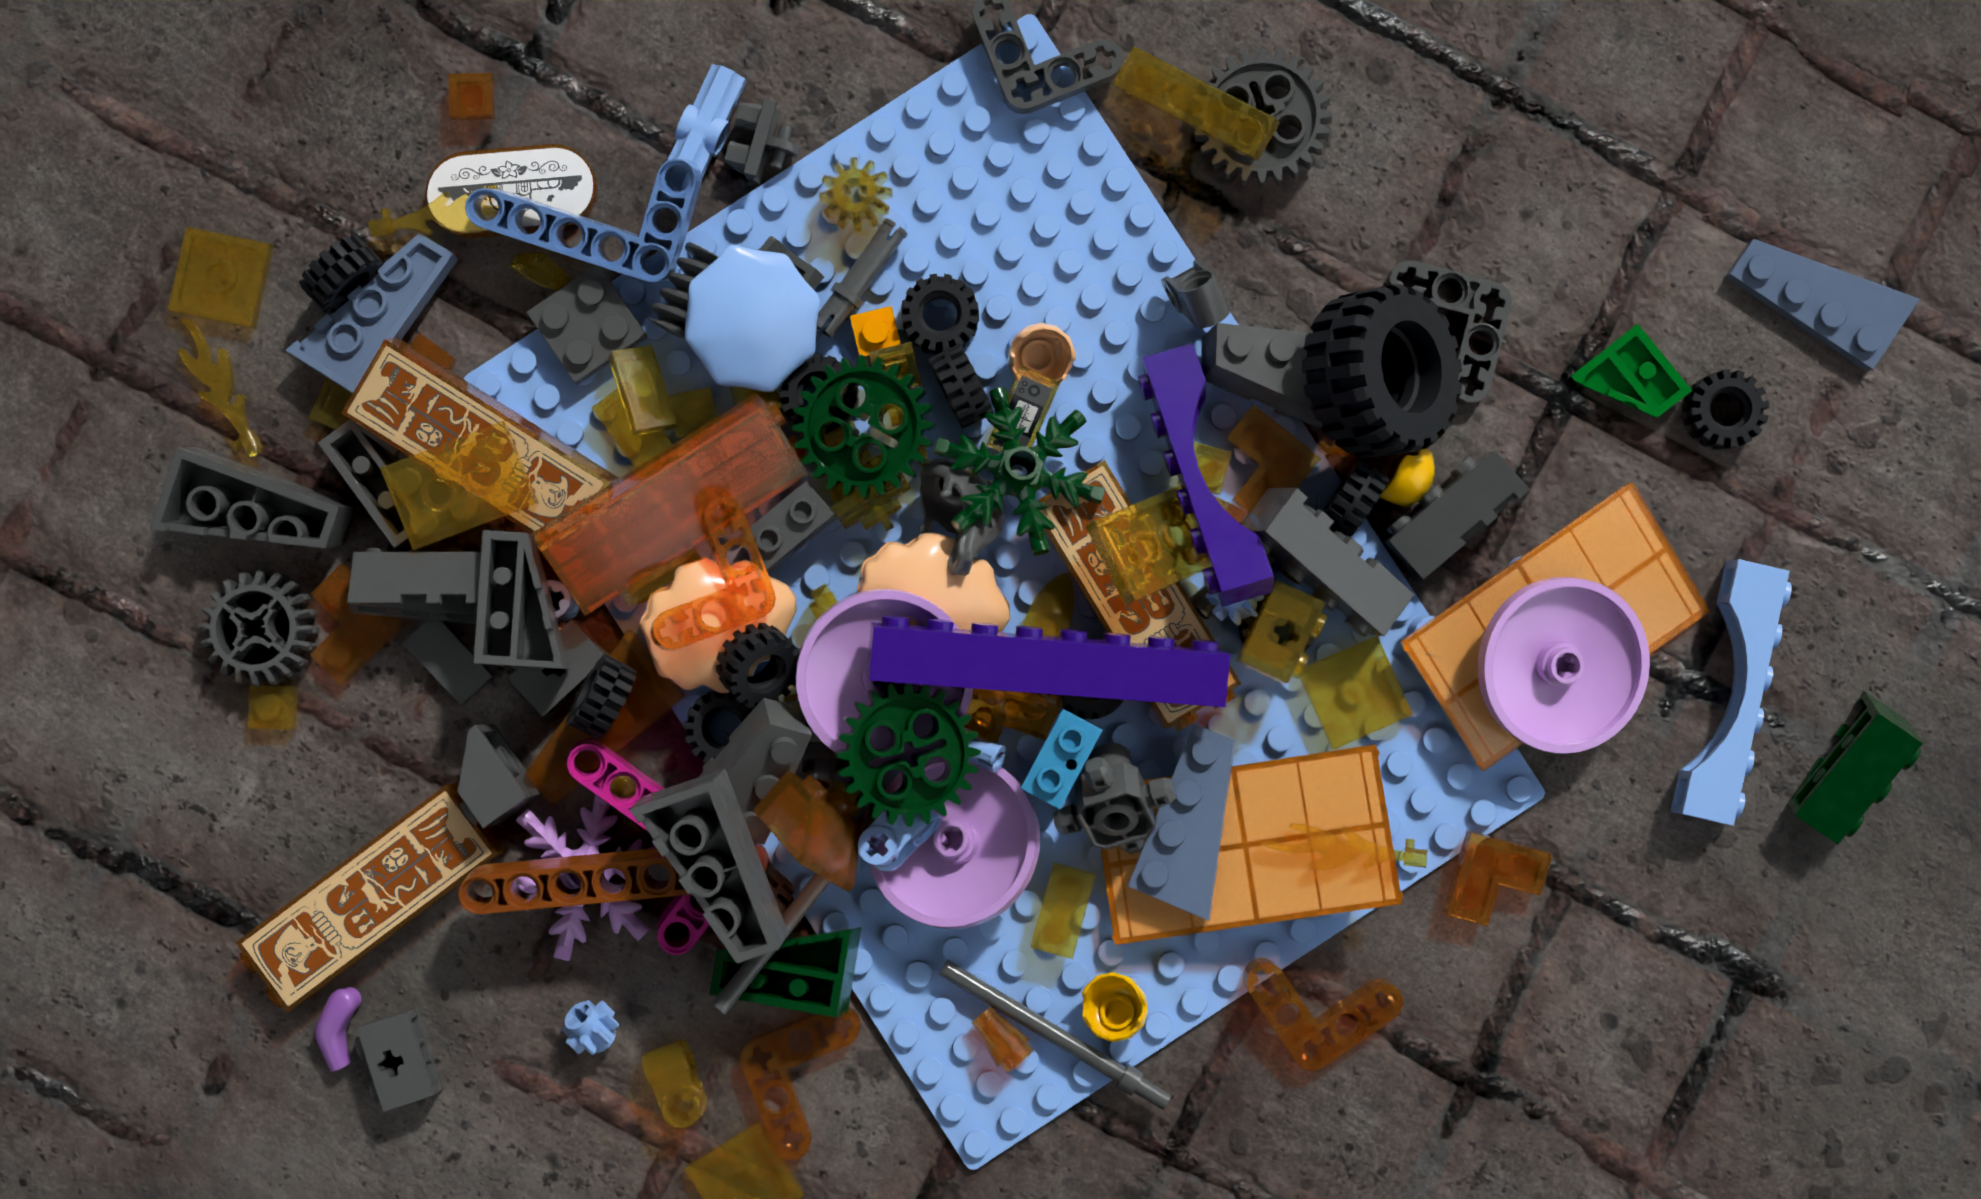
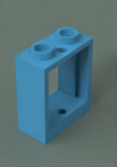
M1063 709L1024 780L1021 789L1061 809L1103 730ZM1074 759L1077 762V767L1069 769L1067 761Z

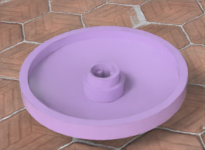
M1574 577L1542 579L1521 588L1511 595L1491 618L1481 640L1478 653L1479 686L1486 707L1494 720L1516 740L1525 745L1552 753L1565 754L1585 751L1615 736L1629 722L1638 709L1647 687L1650 668V654L1645 631L1629 604L1621 596L1604 585Z
M873 589L862 591L840 600L815 621L799 651L795 674L796 690L800 707L807 723L816 736L832 751L836 752L846 749L847 743L838 739L836 734L850 733L851 727L843 720L844 716L857 719L860 715L853 703L857 701L868 707L871 704L868 694L869 690H874L881 697L885 696V683L888 682L869 681L867 677L871 622L882 623L883 615L909 616L918 621V626H926L927 619L953 621L937 605L919 595L903 590ZM954 623L953 629H959ZM889 682L893 684L897 693L901 692L902 683ZM912 684L914 693H916L920 684ZM929 685V697L939 688L946 691L943 704L953 699L959 700L961 703L955 715L967 713L972 699L973 688ZM923 713L916 717L913 722V731L917 737H924L932 731L933 720L928 713ZM879 726L871 732L870 744L873 749L880 750L889 744L891 739L889 729L886 726ZM939 739L920 748H914L906 742L904 743V751L902 753L888 757H878L872 759L869 764L876 767L896 758H901L909 764L911 763V755L913 753L940 748L945 744V740Z
M940 756L929 759L925 765V775L929 780L939 778L944 772L945 765ZM968 762L979 769L978 773H965L964 779L969 782L972 789L965 790L958 787L956 794L961 800L960 805L949 800L944 802L947 815L945 817L940 815L942 821L937 830L925 842L920 844L902 866L895 871L883 872L870 865L877 886L886 899L901 913L920 923L936 928H970L999 916L1024 892L1032 878L1039 857L1040 826L1035 807L1028 793L1021 789L1022 785L1002 767L994 773L979 765ZM899 773L884 791L889 793L898 790L902 784V774ZM881 842L878 844L877 849L880 851V855L884 856L888 849L885 847V843Z

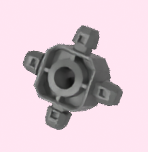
M1115 743L1102 744L1090 753L1084 766V774L1080 776L1075 784L1076 806L1071 804L1058 809L1053 814L1054 824L1060 834L1079 832L1081 828H1084L1092 846L1106 850L1120 846L1123 851L1129 854L1140 852L1145 844L1144 838H1148L1155 828L1153 807L1160 808L1172 803L1177 799L1176 789L1170 778L1155 779L1149 781V784H1145L1138 767L1132 765L1131 753L1126 747Z

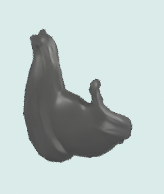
M934 458L924 464L920 473V501L924 514V523L920 526L919 532L921 534L929 533L932 529L933 521L936 520L948 532L954 533L955 543L947 561L948 572L951 575L966 576L970 573L975 556L990 544L1002 530L1005 517L1004 497H1002V511L1000 512L995 506L993 507L991 521L988 526H984L979 517L963 534L958 532L953 527L951 520L968 507V505L959 501L960 498L965 495L980 494L981 492L975 486H991L993 481L983 479L978 473L972 475L973 470L970 467L952 470L951 465L954 461Z

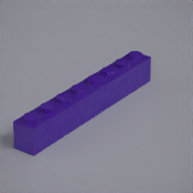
M883 615L882 623L871 622L867 677L869 681L1226 707L1231 654L1218 649V642L1192 640L1191 647L1174 646V638L1148 636L1147 644L1130 642L1131 635L1120 633H1104V640L1086 639L1087 632L1069 629H1061L1060 637L1043 636V628L1031 626H1016L1015 633L998 632L997 624L973 622L971 630L953 629L954 621L942 619H927L926 626L909 625L908 617Z

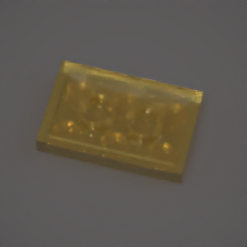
M501 421L380 468L413 550L539 503L506 423L507 421Z
M1181 485L1096 519L1085 526L1125 606L1202 573V569L1208 568L1204 553L1196 555L1191 542L1189 529L1195 528L1191 514L1183 516L1178 503L1176 490L1182 489Z

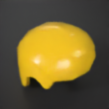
M1427 448L1421 449L1418 452L1398 454L1390 474L1387 475L1389 481L1379 498L1393 504L1411 506L1425 497L1432 487L1435 476L1432 452Z
M1111 972L1097 975L1084 987L1082 991V1018L1096 1037L1110 1042L1132 1039L1145 1025L1148 1014V1002L1145 993L1134 979Z

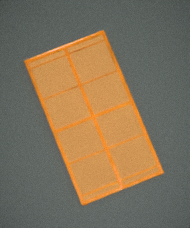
M1628 482L1400 641L1403 650L1407 652L1480 770H1487L1523 744L1505 732L1487 709L1479 686L1477 666L1481 640L1491 618L1499 607L1515 592L1531 583L1552 577H1574L1602 584L1621 596L1633 609L1645 631L1649 654L1710 612L1707 603L1703 600L1633 482Z
M1376 744L1232 766L1210 921L1128 887L1142 850L1129 854L1123 851L1120 846L1107 850L1101 848L1113 929L1112 939L1115 945L1403 904L1402 899L1404 896L1400 891L1378 759L1380 752ZM1172 776L1159 777V778H1153V779H1146V780H1144V782H1145V784H1149V781H1151V780L1160 779V778H1170V779H1171ZM1156 806L1153 807L1154 820L1159 810Z

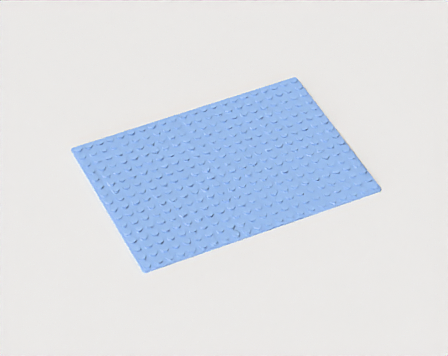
M1027 14L1017 20L1034 65L1061 55L1034 15ZM1009 27V28H1007L1004 32L1012 31V30H1011V28ZM1007 42L998 46L995 55L1001 63L1012 64L1020 57V50L1013 43ZM981 43L687 232L680 257L692 259L685 250V245L688 242L696 244L719 257L731 245L758 250L768 237L773 236L790 252L815 267L824 276L814 290L820 300V311L833 294L830 289L834 283H840L849 269L883 224V220L887 218L896 223L887 236V240L890 239L896 229L899 227L903 228L908 234L907 237L902 240L869 288L860 299L863 303L858 309H852L835 333V337L831 339L822 333L831 321V317L827 319L821 329H816V348L814 354H821L823 357L830 355L839 362H841V358L845 357L853 367H856L859 352L850 316L892 306L902 350L867 358L869 367H872L877 357L883 358L886 372L890 366L897 363L901 366L899 380L911 373L915 377V381L910 390L922 387L927 392L918 403L933 406V410L924 415L923 420L936 424V428L924 431L923 437L932 441L934 445L932 447H920L919 453L928 461L934 458L956 461L953 458L933 454L938 437L961 445L960 435H965L978 450L983 441L991 455L999 454L1003 447L994 444L995 438L991 434L998 432V430L986 418L963 429L961 428L930 366L928 359L935 356L936 353L929 352L927 354L923 352L920 347H915L908 335H906L901 319L902 301L906 298V292L910 287L913 288L916 285L917 280L923 278V280L928 279L930 274L936 273L937 276L944 277L945 273L952 275V278L955 280L961 279L964 281L965 286L968 289L971 288L975 294L979 308L977 331L975 336L971 337L970 343L965 348L962 346L982 384L992 406L993 414L996 413L989 392L1000 387L1006 388L1010 404L1019 383L1008 363V351L1018 332L1028 325L1041 322L1057 326L1070 337L1076 353V360L1073 362L1067 378L1049 387L1051 392L1027 446L1034 447L1037 445V430L1045 437L1050 417H1054L1057 424L1060 425L1074 410H1078L1084 415L1086 423L1070 436L1078 441V445L1057 449L1063 457L1047 456L1045 460L1046 469L1053 474L1066 467L1064 476L1077 472L1090 474L1104 466L1209 640L1218 642V649L1231 654L1229 672L1235 680L1234 684L1227 687L1226 707L1198 705L1170 723L1167 722L1156 702L1124 700L1114 712L1105 717L1092 720L1083 719L1103 730L1092 751L1102 744H1120L1131 753L1132 765L1138 767L1143 779L1150 780L1173 776L1193 724L1236 741L1232 767L1376 745L1400 891H1403L1544 797L1545 791L1516 746L1480 770L1400 642L1406 638L1408 626L1414 619L1430 615L1366 518L1360 527L1357 528L1354 535L1351 536L1363 547L1364 552L1360 557L1364 561L1367 558H1372L1381 563L1415 594L1385 636L1367 634L1366 637H1363L1354 632L1344 623L1347 616L1337 608L1333 611L1328 610L1312 598L1314 590L1302 581L1298 585L1285 577L1278 570L1282 564L1277 560L1270 565L1274 575L1273 585H1286L1300 590L1305 597L1311 600L1313 609L1316 610L1318 616L1316 618L1318 632L1315 634V640L1312 646L1300 657L1284 663L1260 660L1258 657L1253 656L1246 646L1243 645L1238 626L1231 620L1229 614L1222 621L1214 613L1205 620L1189 604L1187 599L1205 585L1202 569L1208 568L1204 553L1196 555L1189 529H1193L1195 526L1191 514L1183 516L1176 490L1182 488L1178 476L1170 477L1163 452L1169 449L1165 437L1158 439L1156 437L1150 413H1154L1156 410L1152 399L1144 400L1138 376L1144 374L1143 357L1191 343L1194 345L1201 365L1202 337L1213 326L1207 328L1195 327L1182 313H1178L1170 302L1162 286L1161 279L1166 276L1173 278L1193 267V261L1196 259L1086 92L1032 113H1015L1005 102ZM1066 66L1057 67L1051 73L1053 83L1061 88L1071 86L1076 80L1071 69ZM1044 74L1037 75L1039 85L1026 89L1023 83L1017 84V93L1012 96L1014 98L1021 97L1024 103L1031 101V92L1043 87V95H1049L1050 93L1044 83ZM658 251L645 259L646 268L653 274L661 273L665 267L664 256ZM677 265V268L674 273L684 274V272ZM622 274L611 282L648 335V338L577 385L539 329L468 373L464 377L463 383L476 403L603 482L604 484L596 497L754 398L759 404L793 462L594 587L684 726V722L687 721L689 716L687 715L689 708L694 706L695 701L700 696H704L707 692L713 690L704 685L692 690H684L672 680L658 675L640 626L641 617L647 609L650 593L658 588L667 587L677 567L697 558L706 557L723 567H728L743 560L757 563L768 576L787 584L796 595L797 611L787 630L786 637L799 652L808 631L815 621L832 605L857 593L863 561L875 555L887 542L893 541L905 545L921 534L919 528L924 523V514L920 501V473L926 463L913 461L911 466L917 476L913 478L902 473L900 478L903 488L901 489L896 488L891 482H887L886 496L879 495L873 486L871 487L869 498L864 499L861 498L859 489L856 486L853 494L847 497L843 495L842 482L833 491L827 489L826 485L829 475L820 480L814 479L812 475L818 465H802L801 461L809 451L798 450L794 447L795 443L804 439V434L792 430V426L795 424L784 413L781 406L782 402L779 398V390H781L782 384L772 392H762L741 387L723 386L714 382L686 340L671 334L647 319H659L651 309L653 303L667 305V302L659 293L661 288L676 289L669 279L658 282H646ZM936 299L925 307L923 319L931 329L944 331L954 325L957 319V310L950 301ZM1230 312L1224 320L1219 322L1238 325ZM810 381L804 388V391L814 394L816 387ZM1206 382V401L1197 421L1194 450L1198 468L1204 481L1221 507L1242 525L1268 488H1298L1308 497L1303 504L1316 511H1324V508L1342 481L1303 422L1291 415L1285 417L1274 412L1275 408L1257 400L1251 399L1249 401ZM858 386V407L863 404L866 397L865 391L861 386ZM803 398L804 403L807 406L809 402ZM892 407L887 410L883 417V424L886 429L893 430L902 424L904 419L902 409ZM853 417L852 420L849 419L846 422L857 428L860 434L866 433L892 448L898 445L897 440L870 426L868 420L864 422ZM836 429L833 431V434H825V442L828 447L838 446L844 438L843 429ZM877 445L868 447L862 455L864 466L869 469L879 465L882 460L880 447ZM988 469L978 473L983 479L994 481V476ZM1012 470L1017 475L1025 476L1020 470ZM807 480L838 518L771 573L765 569L739 536ZM1046 487L1038 489L1035 494V500L1041 503L1052 497L1049 488ZM1003 496L1005 517L1002 530L990 544L975 556V558L986 560L992 566L996 583L1009 602L1011 618L1002 632L1015 633L1016 626H1031L1043 628V636L1060 637L1061 629L1087 632L1086 639L1104 640V633L1113 632L1051 530L1043 529L1050 551L1043 555L1034 556L1028 532L1021 537L1016 534L1022 514L1013 516V512L1020 504L1019 500L1015 496ZM936 520L933 521L932 529L929 533L941 534L955 539L954 533L948 532ZM1275 605L1263 612L1260 617L1259 626L1265 638L1272 642L1280 643L1292 636L1295 631L1296 622L1290 610L1283 606ZM769 661L759 663L754 675L760 673ZM790 685L788 689L791 693L787 697L781 694L778 697L779 701L800 707L796 686ZM973 688L971 703L967 714H970L972 718L964 727L977 731L979 738L1005 746L1006 751L1004 753L1006 755L1001 767L1013 775L1022 785L1063 708L1058 704L1054 694ZM1082 697L1085 699H1095L1094 697ZM730 711L718 712L710 720L709 733L715 742L727 745L729 743V736L741 724V721L737 715ZM810 728L812 733L810 741L821 742ZM802 759L766 843L763 845L772 865L795 886V892L792 895L794 899L845 837L842 832L852 819L857 821L872 803L869 802L861 808L856 806L854 803L860 792L846 793L843 789L851 781V776L843 777L837 775V773H835L833 789L828 791L811 790L807 772H802ZM1069 759L1067 767L1074 769L1077 767V762L1074 759ZM1084 766L1061 808L1071 804L1076 806L1075 784L1080 776L1084 774ZM891 769L884 774L881 781L883 790L901 773L898 769ZM1028 793L1035 807L1040 826V851L1037 865L1029 884L1020 897L1007 910L992 920L970 928L942 929L925 925L909 918L896 909L883 895L872 875L869 863L862 859L858 848L805 916L817 934L862 927L852 989L967 1168L975 1170L1105 1086L1112 1079L939 975L947 959L1126 1067L1130 1064L1134 1067L1375 908L1116 945L1102 848L1092 846L1084 828H1081L1079 832L1060 834L1055 827L1053 814L1058 808ZM1115 972L1135 980L1145 993L1148 1002L1146 1022L1132 1039L1110 1042L1096 1037L1085 1024L1082 1018V991L1097 975Z

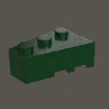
M1863 691L1856 701L1864 707L1851 726L1848 727L1845 724L1839 726L1834 735L1840 741L1825 759L1818 757L1788 801L1796 817L1837 845L1845 836L1851 837L1859 830L1864 821V813L1873 803L1878 804L1886 798L1892 788L1891 781L1902 769L1907 770L1913 766L1920 756V747L1923 745V742L1905 718L1866 691Z
M862 927L785 939L780 949L776 950L738 1000L836 1018L848 1014ZM727 949L716 951L709 995L718 996L745 961L736 963Z

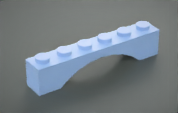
M1741 559L1725 562L1716 604L1726 622L1733 648L1734 676L1732 693L1724 718L1712 739L1693 760L1679 770L1670 812L1734 826L1735 818H1739L1743 812L1745 794L1741 791L1744 777L1750 774L1754 764V751L1751 750L1754 733L1757 734L1760 731L1764 718V711L1760 708L1763 691L1766 692L1769 689L1773 678V668L1769 666L1772 650L1778 647L1782 637V625L1778 624L1781 609L1788 604L1792 586L1790 582H1787L1790 572L1788 570Z

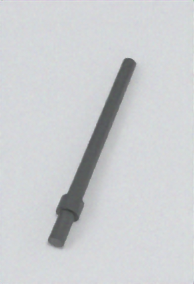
M872 803L857 821L852 819L842 832L845 837L782 914L789 934L857 850L860 836L876 820L869 815ZM776 951L746 960L712 1002V1005L726 1015Z
M947 959L939 975L1117 1082L1115 1087L1130 1096L1135 1093L1162 1110L1167 1106L1171 1094L1144 1079V1073L1130 1064L1126 1067L950 960Z

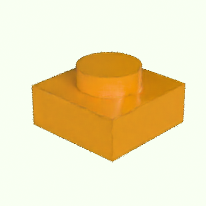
M892 306L850 316L859 355L871 358L902 350Z

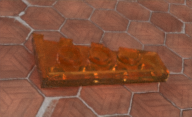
M632 629L625 633L610 654V657L637 671L636 679L632 684L630 694L626 697L624 706L619 711L616 720H613L609 731H606L603 738L597 740L616 754L686 697L685 693L672 680L658 675L648 648ZM570 713L566 715L525 772L552 806L557 805L581 785L570 775L567 768L568 753L572 745L584 738L595 739L566 723ZM584 750L576 755L575 762L580 769L591 771L599 765L600 758L595 752Z

